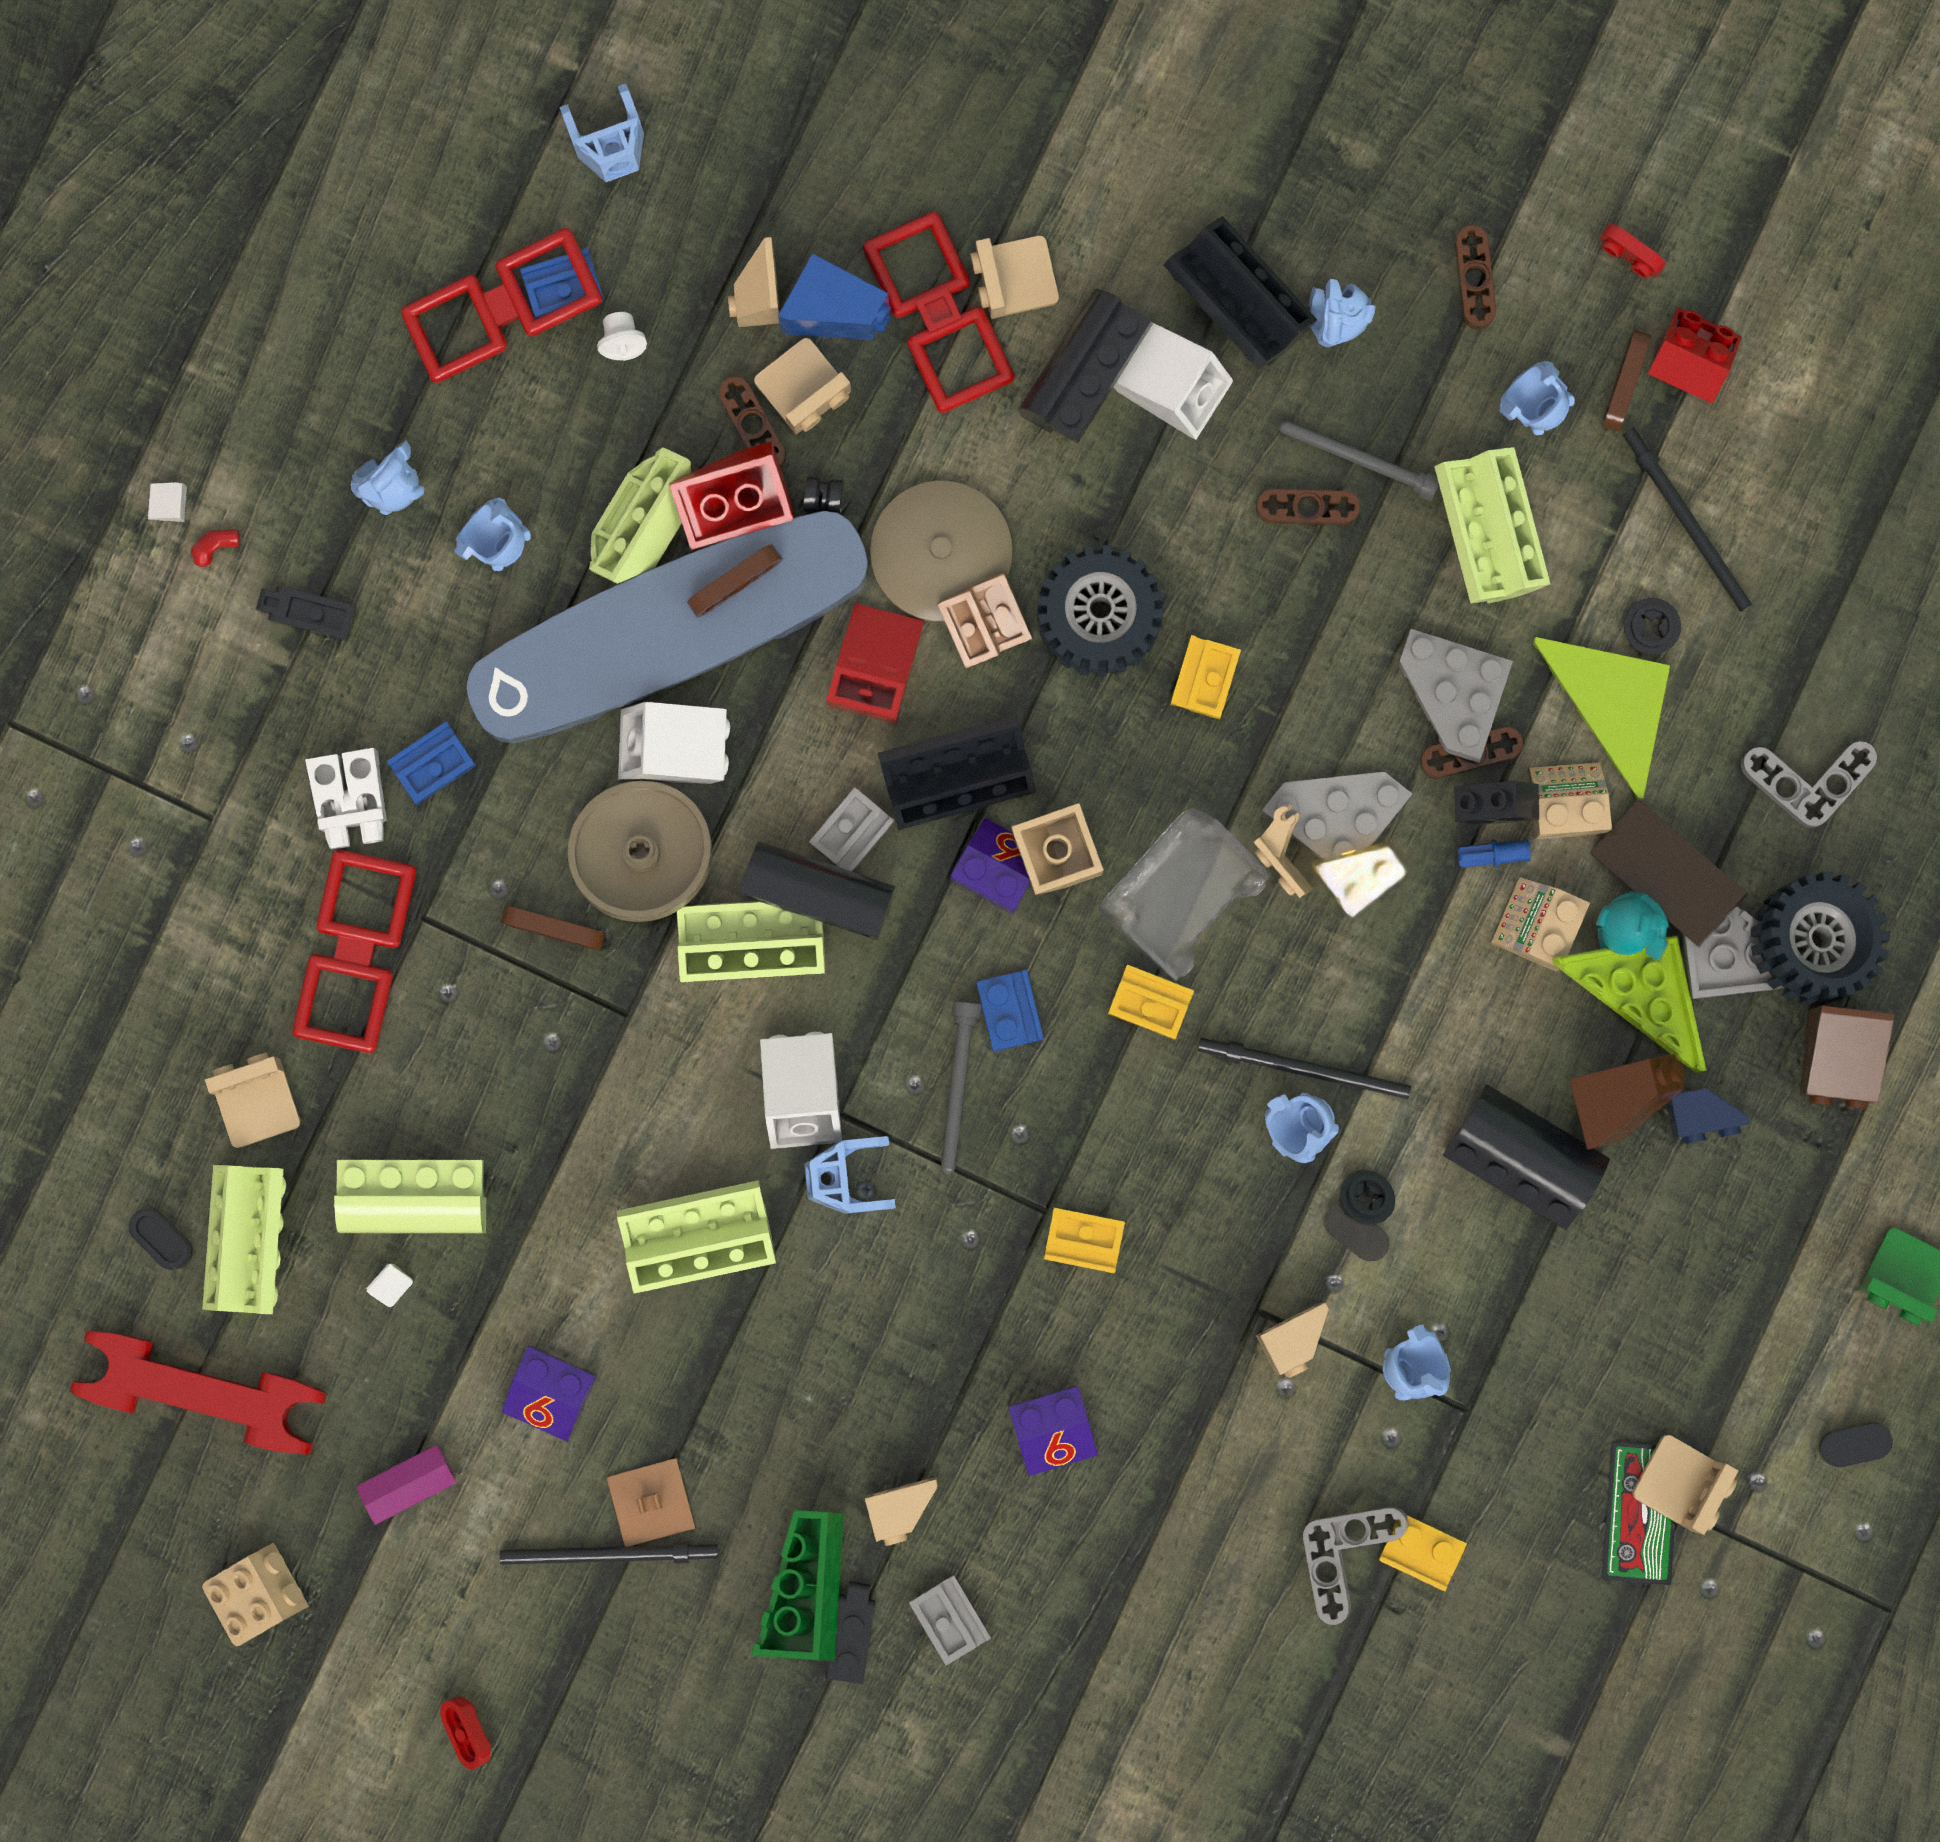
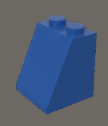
M812 254L778 317L781 332L787 335L873 340L877 331L883 334L891 320L892 314H890L891 306H889L888 293Z

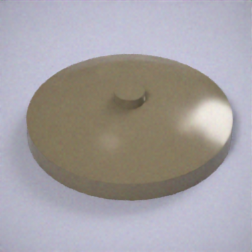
M930 481L903 491L885 507L872 533L870 557L873 574L878 586L896 608L908 616L921 621L945 624L937 603L1004 571L1009 576L1013 547L1006 520L997 506L983 493L958 482Z
M652 781L622 783L597 795L578 815L568 842L569 868L582 895L602 913L630 922L657 920L683 908L702 888L712 862L711 835L698 807L691 799L677 789Z

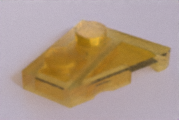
M1384 843L1367 847L1363 851L1354 850L1341 853L1342 857L1327 861L1317 859L1311 863L1345 914L1350 918L1407 874L1390 848Z

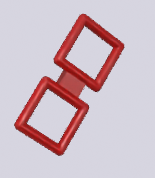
M932 211L864 242L862 249L881 290L888 293L892 314L897 318H901L918 310L925 324V330L907 339V346L939 412L946 413L1014 381L1015 374L985 310L980 306H976L963 313H959L951 296L967 288L970 285V278L938 212ZM931 228L954 278L902 301L879 251ZM975 323L998 374L946 396L923 346Z
M562 228L499 259L495 267L503 284L486 293L483 292L477 277L469 274L401 309V316L431 381L440 383L505 351L507 342L500 328L518 319L525 333L533 337L602 302V295L573 232L569 228ZM563 245L585 292V296L535 320L512 269ZM468 291L491 342L440 366L417 316Z
M341 849L333 852L316 928L320 933L339 938L334 958L313 954L308 959L292 1033L296 1038L364 1053H373L376 1050L393 975L390 970L371 966L376 945L389 948H397L400 945L416 876V868L413 865ZM345 865L400 877L388 933L332 921ZM321 970L377 982L364 1038L308 1026Z

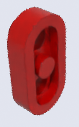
M1608 224L1600 235V239L1603 242L1601 245L1603 250L1615 258L1621 256L1631 263L1630 268L1642 278L1648 279L1649 276L1656 278L1666 266L1665 261L1660 255L1617 225Z
M456 1696L444 1702L440 1708L441 1720L461 1764L471 1770L486 1764L491 1756V1745L483 1732L473 1704L462 1696Z

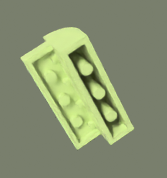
M1515 448L1488 450L1470 459L1442 462L1434 466L1470 603L1498 602L1550 585Z
M759 901L685 905L677 911L680 982L825 973L823 923Z
M337 1160V1195L334 1196L338 1233H486V1197H483L484 1160Z
M213 1165L202 1310L273 1314V1307L278 1297L275 1286L276 1270L280 1265L278 1236L283 1227V1217L280 1213L281 1198L286 1189L283 1169Z
M759 1180L617 1210V1219L625 1247L626 1265L634 1294L776 1263L768 1216Z

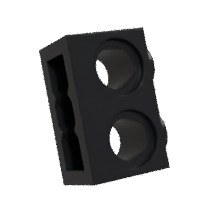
M1515 780L1454 786L1455 822L1488 825L1539 820V784Z

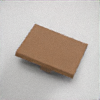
M677 1458L607 1477L625 1547L695 1529Z

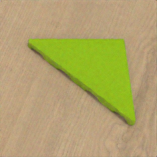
M1535 637L1533 645L1548 664L1550 671L1562 689L1566 691L1576 706L1578 713L1590 731L1594 733L1618 773L1622 775L1632 790L1634 797L1637 800H1643L1670 665Z
M1677 936L1666 937L1668 945L1658 961L1646 954L1645 949L1649 944L1642 951L1632 955L1617 954L1609 948L1552 959L1556 967L1667 1052L1676 1054V1058L1695 1073L1707 1071Z

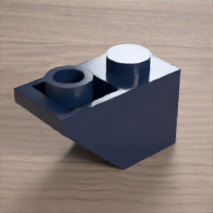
M1706 1088L1679 1093L1666 1104L1673 1139L1683 1137L1685 1144L1706 1140L1705 1133L1718 1130L1720 1137L1740 1134V1126L1750 1124L1747 1115Z

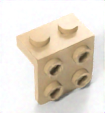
M1043 236L1030 237L991 246L990 238L976 241V252L970 253L974 274L981 273L983 286L978 287L982 308H989L991 319L1049 307L1058 303L1059 295L1047 242Z
M804 338L758 373L754 379L755 385L795 435L802 430L806 432L820 422L822 419L820 416L830 408L834 410L848 400L850 397L848 394L851 392L849 380L842 372L839 374L836 372L815 344L808 338Z
M268 1053L248 1058V1065L238 1069H234L233 1064L212 1071L214 1077L205 1079L209 1094L216 1096L230 1142L236 1148L297 1129L301 1124L281 1059L274 1056L269 1058Z
M1664 1435L1660 1438L1638 1479L1632 1495L1634 1499L1686 1529L1705 1535L1707 1530L1709 1531L1715 1526L1720 1514L1717 1510L1723 1499L1728 1498L1734 1491L1737 1480L1734 1478L1738 1470L1726 1463L1714 1461L1673 1436Z
M274 1543L247 1556L210 1578L202 1586L222 1626L235 1646L244 1644L276 1624L309 1607L301 1589L296 1584Z

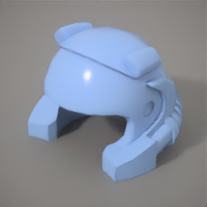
M1330 279L1326 283V298L1324 290L1316 287L1312 288L1308 308L1317 318V322L1311 329L1317 337L1318 343L1324 347H1331L1352 340L1364 332L1368 324L1371 323L1376 306L1371 305V298L1368 299L1367 295L1355 284H1348L1342 293L1338 280Z
M1543 361L1524 370L1512 381V384L1500 399L1499 411L1508 420H1513L1517 417L1525 427L1530 426L1534 435H1542L1544 430L1557 427L1565 419L1569 406H1573L1575 403V398L1567 391V386L1558 377L1559 371L1549 361Z
M406 440L397 445L379 466L374 459H371L352 475L351 489L354 495L361 498L369 507L379 509L380 513L384 515L406 508L424 494V487L419 485L416 469H412L406 462L411 454V447Z
M495 498L480 506L469 518V521L456 537L457 547L454 552L465 560L474 555L485 564L491 565L494 571H501L503 567L514 563L521 556L524 543L530 540L531 535L528 528L522 525L521 519L507 506L506 501L501 498Z
M1301 1093L1299 1096L1288 1100L1286 1095L1283 1094L1267 1104L1269 1109L1265 1111L1264 1115L1266 1127L1273 1140L1272 1145L1283 1157L1288 1156L1301 1163L1311 1162L1315 1159V1155L1321 1152L1339 1131L1338 1125L1334 1124V1114L1331 1107L1325 1100L1316 1096Z
M1424 1324L1415 1326L1407 1331L1408 1340L1399 1343L1394 1348H1387L1384 1353L1383 1374L1389 1386L1396 1391L1395 1397L1399 1400L1420 1399L1435 1394L1441 1396L1449 1388L1451 1368L1447 1354L1444 1353L1439 1339L1434 1332L1425 1329Z

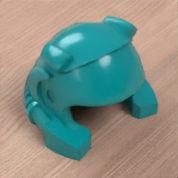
M1630 891L1618 896L1609 905L1603 906L1596 922L1597 926H1601V928H1598V941L1601 949L1609 948L1617 954L1632 955L1642 951L1649 944L1645 949L1646 954L1657 961L1662 957L1668 945L1666 930L1669 925L1665 912L1654 899L1649 897L1648 894Z

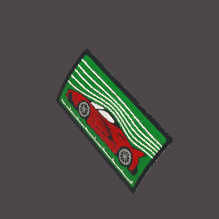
M1612 1442L1602 1576L1604 1580L1671 1584L1675 1522L1634 1499L1632 1491L1657 1445Z

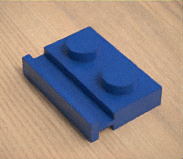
M588 248L582 249L581 252L603 300L604 297ZM567 254L520 269L536 319L585 296V292Z
M444 722L387 761L416 805H419L476 766L447 722Z
M1027 970L976 982L993 1052L1044 1040Z

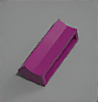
M435 1445L359 1484L356 1488L367 1512L376 1525L456 1483V1476L443 1450L438 1445Z

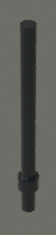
M1634 427L1623 433L1622 436L1637 457L1635 462L1642 472L1646 471L1738 610L1741 612L1751 606V601L1658 464L1660 459L1653 448L1648 449Z
M1201 1037L1198 1045L1199 1052L1225 1057V1061L1239 1064L1242 1061L1403 1099H1408L1411 1091V1085L1243 1047L1244 1043L1229 1040V1043Z
M689 1541L674 1542L670 1546L500 1550V1565L674 1560V1564L689 1563V1560L718 1559V1544L689 1545Z

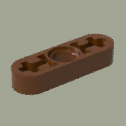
M1469 225L1459 231L1454 243L1462 317L1466 325L1472 329L1481 330L1487 328L1496 315L1494 286L1487 234L1481 227ZM1468 235H1473L1475 241H1480V244L1475 248V259L1483 257V261L1471 260L1467 263L1463 262V259L1469 260L1470 258L1469 246L1462 244V242L1466 241ZM1472 268L1481 270L1485 275L1484 284L1478 287L1469 285L1465 279V274L1468 270ZM1487 292V296L1482 295L1480 298L1481 308L1489 312L1484 315L1482 321L1478 320L1476 315L1470 314V311H1473L1476 301L1475 296L1468 298L1467 294L1479 295Z
M1633 330L1603 418V427L1620 431L1651 340L1650 334Z
M740 377L727 378L719 388V397L745 447H752L750 443L762 440L769 433L771 438H766L765 442L772 441L774 449L779 452L776 455L782 468L786 458L784 448L749 384ZM735 386L737 390L743 388L745 390L741 393L743 403L746 407L753 403L754 407L746 408L735 416L733 412H738L740 409L733 398L726 399L730 395L729 388ZM754 415L762 420L763 426L758 433L748 434L742 429V422L746 417Z
M1269 489L1259 496L1256 503V512L1262 521L1269 524L1346 526L1356 520L1360 512V502L1353 493L1348 491ZM1287 497L1294 498L1291 507L1293 517L1286 516L1288 509L1281 508L1277 509L1275 515H1269V509L1263 508L1262 505L1267 504L1269 498H1276V504L1287 505ZM1304 498L1315 500L1318 505V512L1312 517L1303 516L1298 510L1300 500ZM1323 498L1330 499L1328 506H1338L1341 500H1347V506L1353 507V511H1349L1346 517H1340V511L1329 510V518L1322 517L1325 508Z
M773 544L767 545L697 592L687 601V604L697 618L702 617L771 571L782 562L783 558Z
M1511 727L1491 730L1488 736L1489 746L1499 743L1501 735H1506L1508 740L1514 739L1515 745L1510 748V753H1506L1504 748L1496 749L1491 752L1494 758L1488 759V747L1485 745L1480 763H1469L1462 757L1454 755L1460 767L1454 768L1453 760L1444 763L1441 766L1442 771H1437L1435 766L1429 767L1427 762L1432 759V753H1437L1439 758L1447 757L1451 754L1445 752L1441 744L1433 745L1422 754L1420 767L1427 777L1440 779L1514 759L1521 752L1523 739L1520 733Z
M505 906L501 919V924L601 951L605 938V933L510 906Z

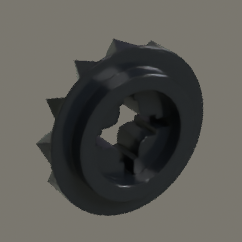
M1647 598L1635 603L1629 609L1624 618L1623 633L1626 635L1630 646L1642 654L1659 655L1671 649L1677 642L1681 633V620L1675 608L1668 602L1658 598ZM1662 616L1663 620L1657 628L1660 634L1656 636L1654 633H1650L1642 637L1641 634L1646 627L1643 617L1652 622Z
M1370 1170L1355 1171L1348 1175L1339 1187L1340 1198L1338 1202L1342 1203L1345 1215H1350L1355 1219L1356 1224L1364 1223L1372 1227L1384 1222L1394 1210L1395 1194L1393 1188L1377 1172ZM1363 1191H1365L1367 1197L1376 1199L1370 1203L1369 1208L1366 1206L1365 1201L1355 1199L1360 1197Z

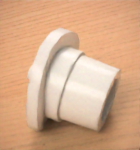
M615 312L603 319L605 335L597 344V349L601 355L609 359L625 361L634 359L644 352L647 345L644 333L635 330L631 314Z

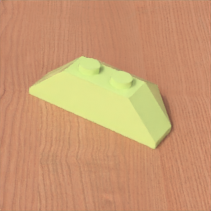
M662 447L656 452L655 456L644 460L627 473L592 532V561H590L589 567L592 572L618 584L656 567L682 524L669 483L691 473L690 460Z

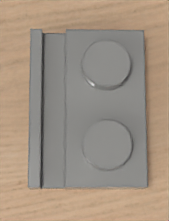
M854 787L812 837L809 844L836 866L853 872L895 820Z
M954 1575L909 1601L911 1608L945 1665L950 1664L991 1639Z

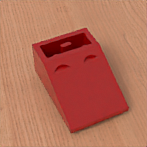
M855 603L826 700L827 705L832 708L897 724L924 621Z

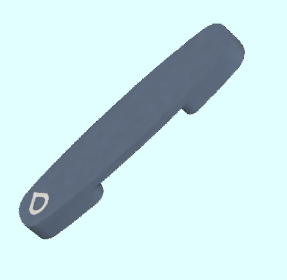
M821 511L796 517L792 521L734 537L690 553L607 589L551 617L508 641L476 662L469 673L466 689L469 702L477 720L489 735L501 742L512 744L551 735L597 720L608 711L644 699L694 678L773 639L784 638L831 612L858 594L865 584L868 574L865 548L858 532L848 519L838 513ZM770 544L775 546L783 558L780 564L709 613L699 618L696 617L687 604V601L693 595L765 546Z

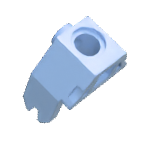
M626 83L619 85L618 89L627 112V121L586 136H581L578 132L568 104L559 107L577 157L605 182L639 171L644 132Z
M888 1136L839 1141L804 1163L808 1200L844 1214L896 1208L895 1199L862 1202L850 1197L845 1158L858 1149L888 1146ZM823 1173H826L830 1178L828 1185H824L821 1182V1175Z

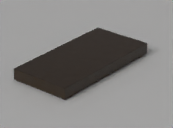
M1639 799L1590 852L1634 892L1648 894L1649 897L1654 899L1665 912L1667 921L1699 948L1748 895L1747 892Z

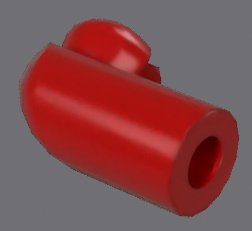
M210 530L192 545L191 555L193 556L194 564L199 567L209 566L213 559L211 554L218 548L240 547L239 530Z

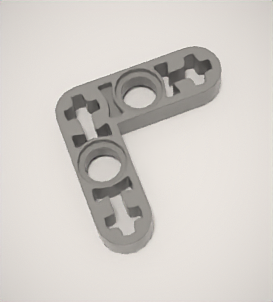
M1859 741L1851 744L1838 756L1812 787L1766 748L1757 747L1747 752L1741 760V769L1751 782L1799 824L1807 828H1815L1829 819L1876 764L1877 754L1872 745L1867 742ZM1863 750L1866 753L1864 760L1867 765L1860 764L1852 770L1851 774L1856 776V779L1853 780L1848 771L1838 766L1842 763L1844 768L1848 767L1855 758L1851 752L1858 753ZM1751 756L1755 759L1763 756L1766 759L1763 765L1769 772L1774 771L1775 767L1780 770L1778 774L1771 778L1768 785L1763 781L1769 776L1761 769L1757 772L1751 769L1754 764L1750 759ZM1831 775H1838L1845 781V790L1842 794L1835 795L1827 789L1826 782ZM1780 778H1788L1794 783L1795 792L1791 797H1782L1777 793L1776 783ZM1818 789L1823 798L1833 802V805L1830 807L1828 802L1823 803L1817 811L1821 817L1819 819L1813 817L1809 820L1805 816L1808 810L1804 806L1805 804L1811 806L1821 798L1820 795L1815 794V791Z
M1385 1507L1319 1518L1310 1522L1305 1527L1303 1541L1315 1606L1319 1618L1324 1623L1329 1625L1342 1623L1351 1612V1601L1341 1549L1389 1542L1401 1538L1409 1527L1408 1517L1402 1509ZM1387 1514H1392L1395 1520L1400 1519L1401 1525L1395 1528V1534H1391L1389 1528H1381L1376 1530L1378 1537H1372L1373 1525L1369 1516H1375L1374 1523L1387 1520ZM1357 1519L1365 1525L1366 1533L1362 1539L1354 1540L1347 1535L1346 1526L1350 1520ZM1317 1526H1321L1322 1531L1329 1532L1330 1537L1324 1540L1325 1551L1332 1548L1334 1555L1325 1554L1315 1559L1314 1552L1321 1551L1319 1540H1312L1311 1534L1317 1531ZM1329 1561L1335 1565L1337 1576L1333 1581L1325 1582L1318 1576L1317 1568L1321 1562ZM1339 1584L1341 1591H1335L1333 1594L1335 1602L1337 1604L1342 1603L1343 1609L1338 1612V1617H1333L1332 1612L1325 1611V1606L1330 1603L1329 1592L1322 1595L1320 1588L1329 1589Z

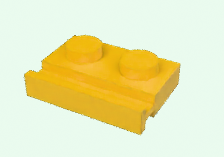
M1191 635L1170 705L1179 706L1186 710L1220 720L1241 650Z
M1127 965L1108 1014L1175 1040L1194 990Z
M1054 1208L1044 1260L1115 1274L1125 1222Z
M1407 1516L1409 1520L1407 1532L1397 1540L1386 1542L1378 1560L1442 1591H1446L1450 1578L1453 1576L1467 1543ZM1400 1519L1395 1521L1391 1534H1395V1528L1401 1525Z

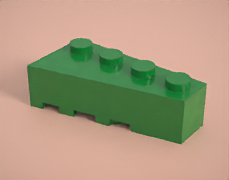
M794 1510L781 1553L783 1558L778 1575L774 1576L771 1586L773 1592L767 1611L763 1613L760 1626H762L758 1643H754L751 1656L835 1661L843 1513Z

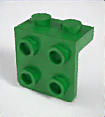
M1890 1228L1887 1230L1858 1290L1868 1295L1866 1299L1868 1302L1886 1310L1889 1305L1901 1312L1899 1317L1911 1324L1919 1326L1920 1322L1932 1323L1938 1312V1309L1932 1306L1940 1292V1250L1897 1228Z

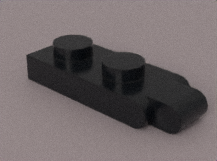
M277 586L275 592L261 589L256 610L269 614L268 621L348 642L357 607L337 600Z
M849 1581L847 1596L840 1595L835 1661H829L827 1679L863 1684L876 1600L869 1599L870 1584Z

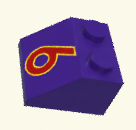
M987 818L983 820L950 876L951 881L1012 915L1031 884L1013 832Z
M528 1346L512 1380L502 1413L568 1442L598 1375L534 1346Z
M1077 1385L1008 1406L1028 1476L1098 1455Z

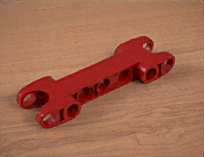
M86 1330L83 1341L92 1344L105 1353L109 1362L108 1371L105 1377L95 1383L72 1381L69 1391L72 1394L97 1405L128 1413H135L139 1397L247 1425L243 1443L276 1452L311 1455L313 1443L305 1441L289 1429L287 1423L288 1413L295 1404L300 1402L324 1404L327 1396L326 1392L302 1381L263 1371L258 1388L149 1360L154 1342L125 1334Z

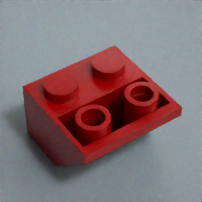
M1677 307L1653 358L1648 374L1712 404L1731 369L1742 336L1736 334L1727 326L1716 325L1703 319L1701 315L1694 311Z

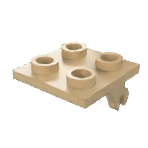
M1287 804L1279 807L1274 812V821L1263 835L1254 841V844L1258 847L1255 854L1267 868L1274 866L1281 875L1278 879L1279 883L1289 895L1292 896L1296 893L1301 898L1313 890V887L1285 855L1295 825L1300 819V813H1296L1289 818L1286 817V813L1293 808V805Z

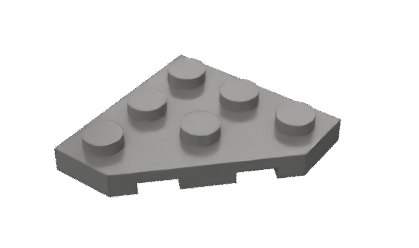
M1410 629L1399 667L1416 693L1415 696L1428 721L1432 723L1439 736V741L1444 751L1480 763L1513 661Z
M1386 772L1284 782L1261 812L1274 821V812L1279 807L1287 804L1293 805V808L1286 813V817L1289 818L1296 813H1300V819L1295 825L1292 837L1342 877L1346 878L1411 797L1412 793Z
M1736 907L1700 948L1682 934L1691 999L1785 989L1783 986L1772 989L1766 983L1772 978L1769 971L1762 974L1758 971L1756 965L1762 963L1763 959L1761 955L1752 956L1751 946L1759 943V938L1750 936L1751 927L1760 922L1746 911Z

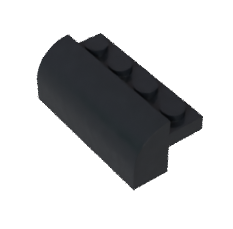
M1223 216L1205 226L1188 246L1172 255L1163 265L1172 274L1173 279L1183 286L1194 298L1197 305L1215 321L1220 330L1236 344L1246 359L1252 362L1258 370L1265 365L1270 366L1278 360L1317 322V318Z
M1093 289L1018 409L1020 416L1050 434L1054 429L1074 442L1079 443L1153 325L1152 320L1123 304L1119 297L1101 289Z
M1017 715L878 753L898 830L1036 793L1033 774L1025 751Z
M758 841L749 861L739 893L743 897L878 941L885 917L888 916L892 904L891 899L896 886Z
M1487 1084L1470 1107L1463 1124L1443 1153V1156L1565 1230L1569 1228L1578 1213H1581L1586 1207L1610 1161L1609 1157L1594 1148L1587 1150L1584 1142Z

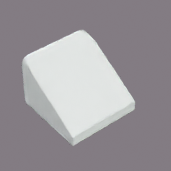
M178 482L151 484L148 519L184 522L187 486L184 483Z
M387 1264L366 1289L371 1296L386 1306L392 1307L412 1285L413 1280L396 1264Z

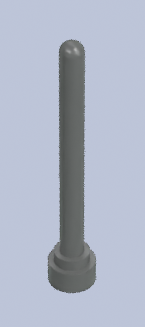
M1283 420L1279 424V431L1282 434L1414 487L1413 491L1419 493L1418 497L1432 502L1439 482L1437 474L1429 471L1428 474L1421 471L1418 474L1291 421Z
M953 1001L952 1016H955L954 1023L958 1024L941 1161V1170L947 1175L955 1171L972 1026H976V1019H980L981 1004Z

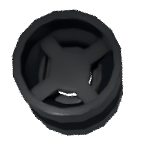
M808 476L805 487L804 512L815 513L818 510H824L840 514L843 480L832 479L829 482H822L818 477ZM821 491H823L822 501H820Z

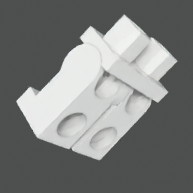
M369 748L342 753V757L334 754L306 759L319 830L325 832L330 849L350 847L347 828L356 826L361 828L364 844L383 841V822L387 821L380 777L378 750ZM344 770H345V776H346V782H347V788H348V789H346V784H345V779H344V773H343Z

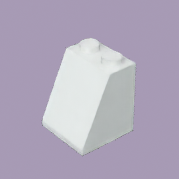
M1153 323L1114 385V388L1121 395L1196 440L1231 386L1233 379L1212 351Z
M643 702L621 709L618 780L705 784L723 781L729 765L728 756L725 754V740L730 732V723L726 719L727 709Z
M810 1032L805 1036L788 1037L785 1035H775L769 1039H760L765 1119L770 1148L832 1144L842 1141L832 1033Z

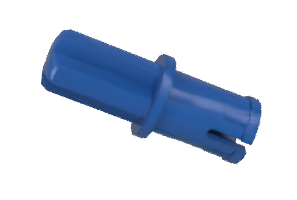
M1492 839L1491 843L1461 846L1457 852L1458 863L1463 868L1493 865L1494 868H1498L1499 864L1528 862L1531 859L1528 839L1498 843L1495 839Z

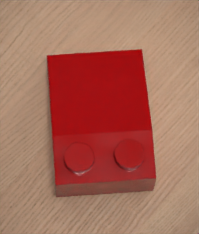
M772 441L737 451L669 483L691 550L794 520L793 504Z

